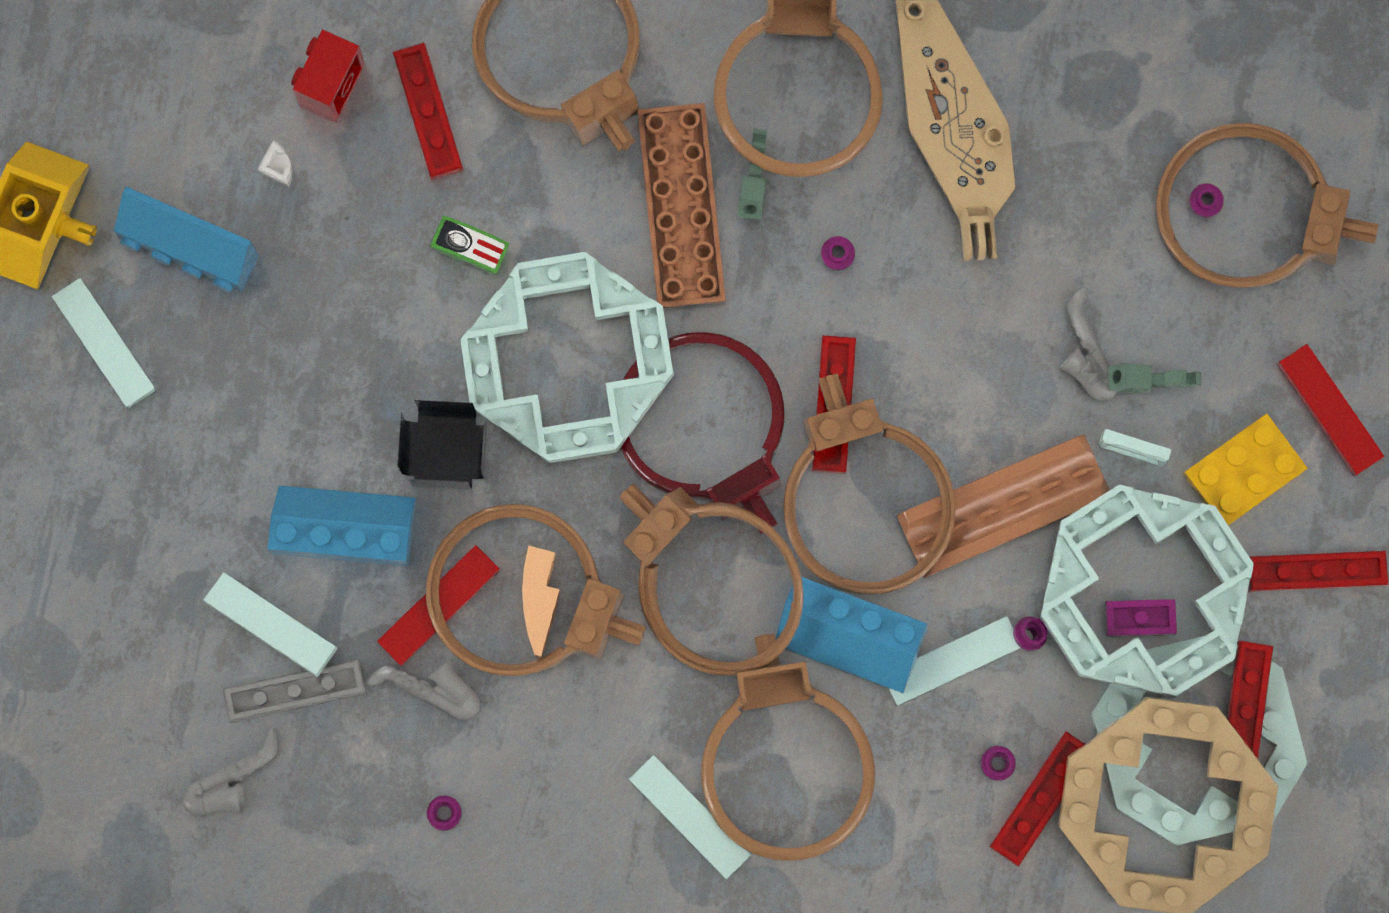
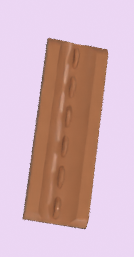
M705 103L637 109L657 302L663 308L726 302Z
M1085 435L1077 436L954 489L955 521L951 538L940 559L923 577L925 579L1066 518L1110 491ZM941 496L910 508L896 516L917 564L929 552L938 535L942 518Z

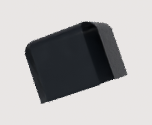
M414 400L418 408V422L405 420L401 412L397 464L401 474L414 476V479L409 480L412 486L471 489L472 479L484 478L487 434L485 416L484 425H476V410L473 403Z

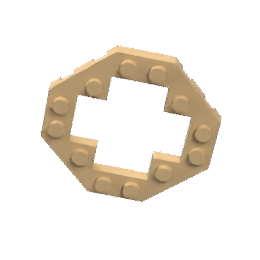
M1146 697L1120 719L1118 718L1103 729L1086 745L1078 748L1068 756L1058 826L1119 906L1167 913H1193L1269 855L1278 786L1217 706ZM1143 733L1211 742L1207 776L1241 781L1232 849L1197 844L1192 879L1125 870L1129 836L1095 831L1104 763L1139 768Z

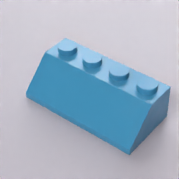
M127 186L125 187L114 227V232L121 239V245L136 252L140 248L152 252L150 257L165 265H169L171 261L183 266L181 271L194 278L200 279L202 275L214 280L212 283L214 286L231 293L233 288L241 292L243 291L259 257L250 240Z
M279 486L271 514L268 550L275 555L409 566L416 498Z
M801 577L804 592L802 616L794 637L785 649L904 693L928 630L927 623ZM793 585L782 612L776 640L782 633L789 617L791 602L793 601Z

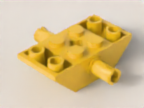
M27 141L9 160L0 178V276L38 290L59 239L62 236L81 242L86 246H91L94 240L90 235L96 236L97 226L70 217L74 203L90 168L89 164ZM32 208L35 209L34 213L28 217H25L23 214L25 210L31 211Z

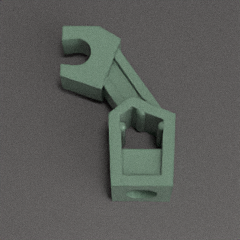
M754 128L752 147L764 154L767 130ZM750 162L749 176L743 175L738 217L761 220L766 178L761 177L762 168Z
M1122 363L1108 367L1109 391L1134 394L1151 392L1152 387H1173L1177 389L1201 386V372L1186 373V370L1165 371L1164 373H1151V366Z

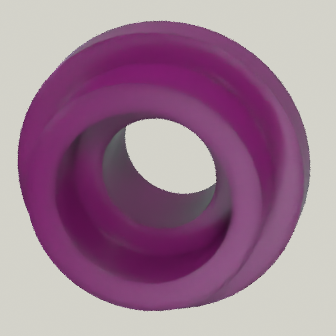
M1208 183L1195 187L1189 198L1192 211L1204 218L1213 217L1218 214L1224 203V197L1220 189ZM1210 195L1213 203L1205 205L1201 200V196Z
M841 236L832 237L822 246V261L832 270H844L853 263L855 248L847 238ZM836 247L842 248L845 255L841 258H836L832 255V250Z
M1024 617L1015 624L1013 630L1014 639L1022 649L1036 651L1046 643L1047 627L1040 619ZM1025 630H1028L1032 633V640L1028 638Z
M993 746L987 749L981 758L983 773L995 781L1007 779L1013 774L1016 767L1013 753L1003 746ZM1000 757L1003 759V769L996 770L992 767L993 758Z
M443 795L434 798L427 808L428 821L438 830L447 831L453 829L458 825L462 817L460 804L450 796ZM442 807H448L451 810V816L446 820H442L438 816V811Z

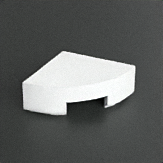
M273 140L258 168V172L289 187L293 174L290 158L284 148Z

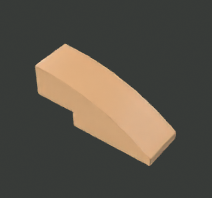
M528 545L523 572V612L534 655L540 659L544 656L561 593L559 589L548 586L556 560L555 552Z

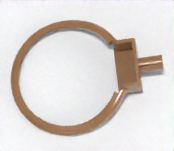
M485 0L477 14L473 27L472 53L478 73L488 89L506 106L525 117L542 122L568 124L582 146L606 133L618 152L628 150L635 140L623 121L638 113L637 109H639L636 95L629 86L636 69L640 51L639 24L631 1L615 0L623 13L628 32L627 51L620 70H616L560 104L562 109L559 110L558 108L538 107L520 101L504 90L496 81L490 71L485 55V35L489 20L502 0Z
M767 0L765 15L750 24L733 40L721 60L715 78L714 106L716 116L728 141L745 159L754 165L783 176H817L847 164L871 140L882 111V86L873 56L862 39L837 18L836 0ZM764 32L765 34L833 37V32L836 33V37L844 41L857 54L870 82L871 104L869 114L861 132L854 141L834 156L811 163H789L776 160L752 147L735 127L726 100V86L730 69L736 57L748 43Z
M1227 124L1207 130L1187 142L1167 165L1158 187L1156 199L1159 229L1164 242L1173 256L1196 276L1214 284L1234 288L1261 287L1280 282L1297 272L1309 261L1335 265L1341 237L1375 244L1379 224L1346 218L1351 190L1328 186L1314 158L1299 142L1279 130L1260 124ZM1253 137L1276 144L1298 162L1309 179L1312 189L1316 188L1302 250H1305L1302 256L1295 254L1285 264L1265 274L1250 277H1232L1210 271L1195 262L1182 249L1171 227L1169 197L1178 172L1187 160L1200 149L1226 138Z
M838 373L818 379L828 412L806 418L803 421L809 444L792 467L784 493L783 512L788 537L796 554L807 568L821 580L838 589L851 593L870 595L899 590L924 576L940 559L951 538L955 521V497L948 472L936 453L919 437L879 419L873 398L848 406ZM883 432L882 437L894 440L908 447L931 469L941 494V525L929 552L908 572L880 582L854 581L829 571L809 552L801 538L796 522V494L805 470L815 458L810 453L814 449L820 451Z
M634 483L631 484L621 494L619 499L641 520V523L623 543L640 559V602L646 621L657 640L682 663L699 671L714 675H736L740 672L757 670L778 657L789 645L799 626L804 594L799 567L784 539L767 522L742 507L722 502L698 505L681 487L666 494L655 506ZM695 513L700 518L724 516L739 519L753 525L772 540L788 565L793 584V601L791 602L787 623L777 640L767 650L755 657L736 662L716 661L702 657L683 646L669 631L661 616L657 598V573L659 565L652 563L692 519L690 516Z
M506 504L486 508L474 513L457 524L447 534L437 548L429 567L426 582V600L434 629L445 646L455 656L471 667L483 672L502 676H522L540 673L560 664L575 653H581L601 660L609 636L640 646L646 626L617 616L624 597L621 590L601 583L592 554L580 535L563 519L541 508L522 504ZM509 517L539 521L560 533L578 554L587 579L564 642L567 647L565 649L558 647L552 653L540 659L521 664L492 662L466 649L448 628L442 614L439 598L442 570L448 556L457 543L480 525Z
M764 634L754 637L757 655L767 650L776 641L775 634ZM778 656L760 669L736 674L739 696L735 703L717 721L706 742L701 764V782L704 798L712 817L721 830L737 845L751 853L768 859L796 861L824 854L838 846L853 833L865 816L872 799L875 784V765L870 743L861 725L843 704L830 695L817 690L809 683L806 661L780 666ZM810 696L815 697L813 700L815 704L826 708L836 715L852 733L862 759L863 782L861 793L850 817L829 837L817 843L797 848H780L766 845L744 834L731 822L724 812L714 785L715 755L723 735L730 725L742 714L738 710L739 708H741V711L806 701L810 700Z

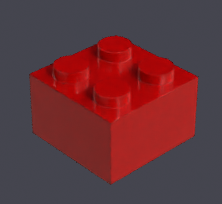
M322 29L318 38L313 37L306 50V55L309 57L304 67H298L295 71L291 85L294 86L292 90L301 108L337 123L365 66V61L359 45Z

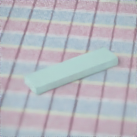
M81 278L52 296L127 409L156 391Z
M224 572L203 600L207 605L316 677L319 676L337 650L336 646Z
M1006 616L918 657L904 693L888 688L896 706L902 705L1021 649L1014 639V629L1008 617Z
M654 755L629 778V781L726 880L751 856L747 850L737 845L721 830L711 813Z

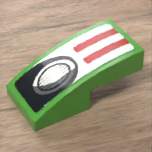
M442 216L429 247L457 261L463 260L493 275L497 274L509 243L473 226L447 216Z

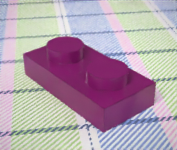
M1175 599L1106 601V637L1176 635Z

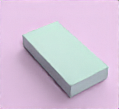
M1108 429L1103 431L1098 444L1100 448L1160 467L1168 462L1172 450Z

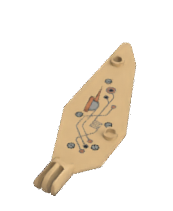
M896 0L908 129L960 220L964 261L971 260L972 252L976 260H984L986 245L988 258L998 259L994 217L1015 190L1009 123L939 1ZM914 9L919 15L913 16L909 13V10Z

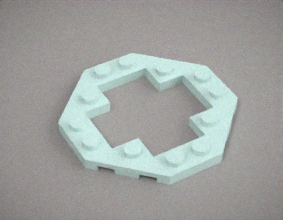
M586 252L517 263L509 274L510 277L501 289L496 291L481 311L480 317L471 329H468L460 339L469 403H473L477 413L483 417L485 416L488 421L548 463L617 452L674 376L663 306L654 299L644 295L615 272H611L598 263L595 258ZM591 288L596 320L630 315L639 378L605 383L610 409L609 417L543 427L538 394L505 400L496 337L529 332L524 299Z
M1118 485L1060 522L1040 618L1078 676L1175 698L1235 659L1237 641L1254 563L1216 506L1193 503L1173 496L1155 492L1148 493L1135 490L1132 487ZM1135 516L1138 517L1155 544L1185 527L1222 582L1220 586L1194 602L1213 631L1159 666L1155 664L1138 637L1108 655L1071 599L1099 580V577L1081 550Z
M1205 636L1146 650L1155 664L1159 666ZM1235 659L1217 671L1232 679ZM1271 662L1261 738L1275 746L1263 766L1278 786L1274 821L1308 763L1283 668ZM1109 683L1091 713L1097 734L1132 710L1141 701L1146 691ZM1142 743L1139 768L1104 763L1113 794L1112 798L1115 809L1172 845L1178 846L1234 832L1238 801L1213 786L1209 788L1193 815L1137 781L1135 778L1152 751L1145 744Z

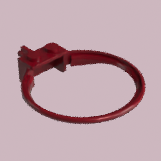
M693 332L668 338L670 350L685 345L708 343L729 348L746 358L758 370L767 385L772 403L770 430L762 446L767 452L757 461L715 486L700 491L701 484L673 481L654 472L638 456L629 437L620 447L625 459L644 481L666 494L681 487L693 500L733 504L754 513L772 528L777 526V521L762 498L782 486L772 461L782 438L785 409L782 391L773 371L754 350L728 336L710 332ZM637 360L630 367L623 380L639 377ZM720 516L723 521H724L725 519L729 518V517ZM757 529L760 535H762L763 532Z

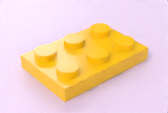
M1266 413L1189 468L1183 475L1204 504L1216 506L1229 526L1308 468Z

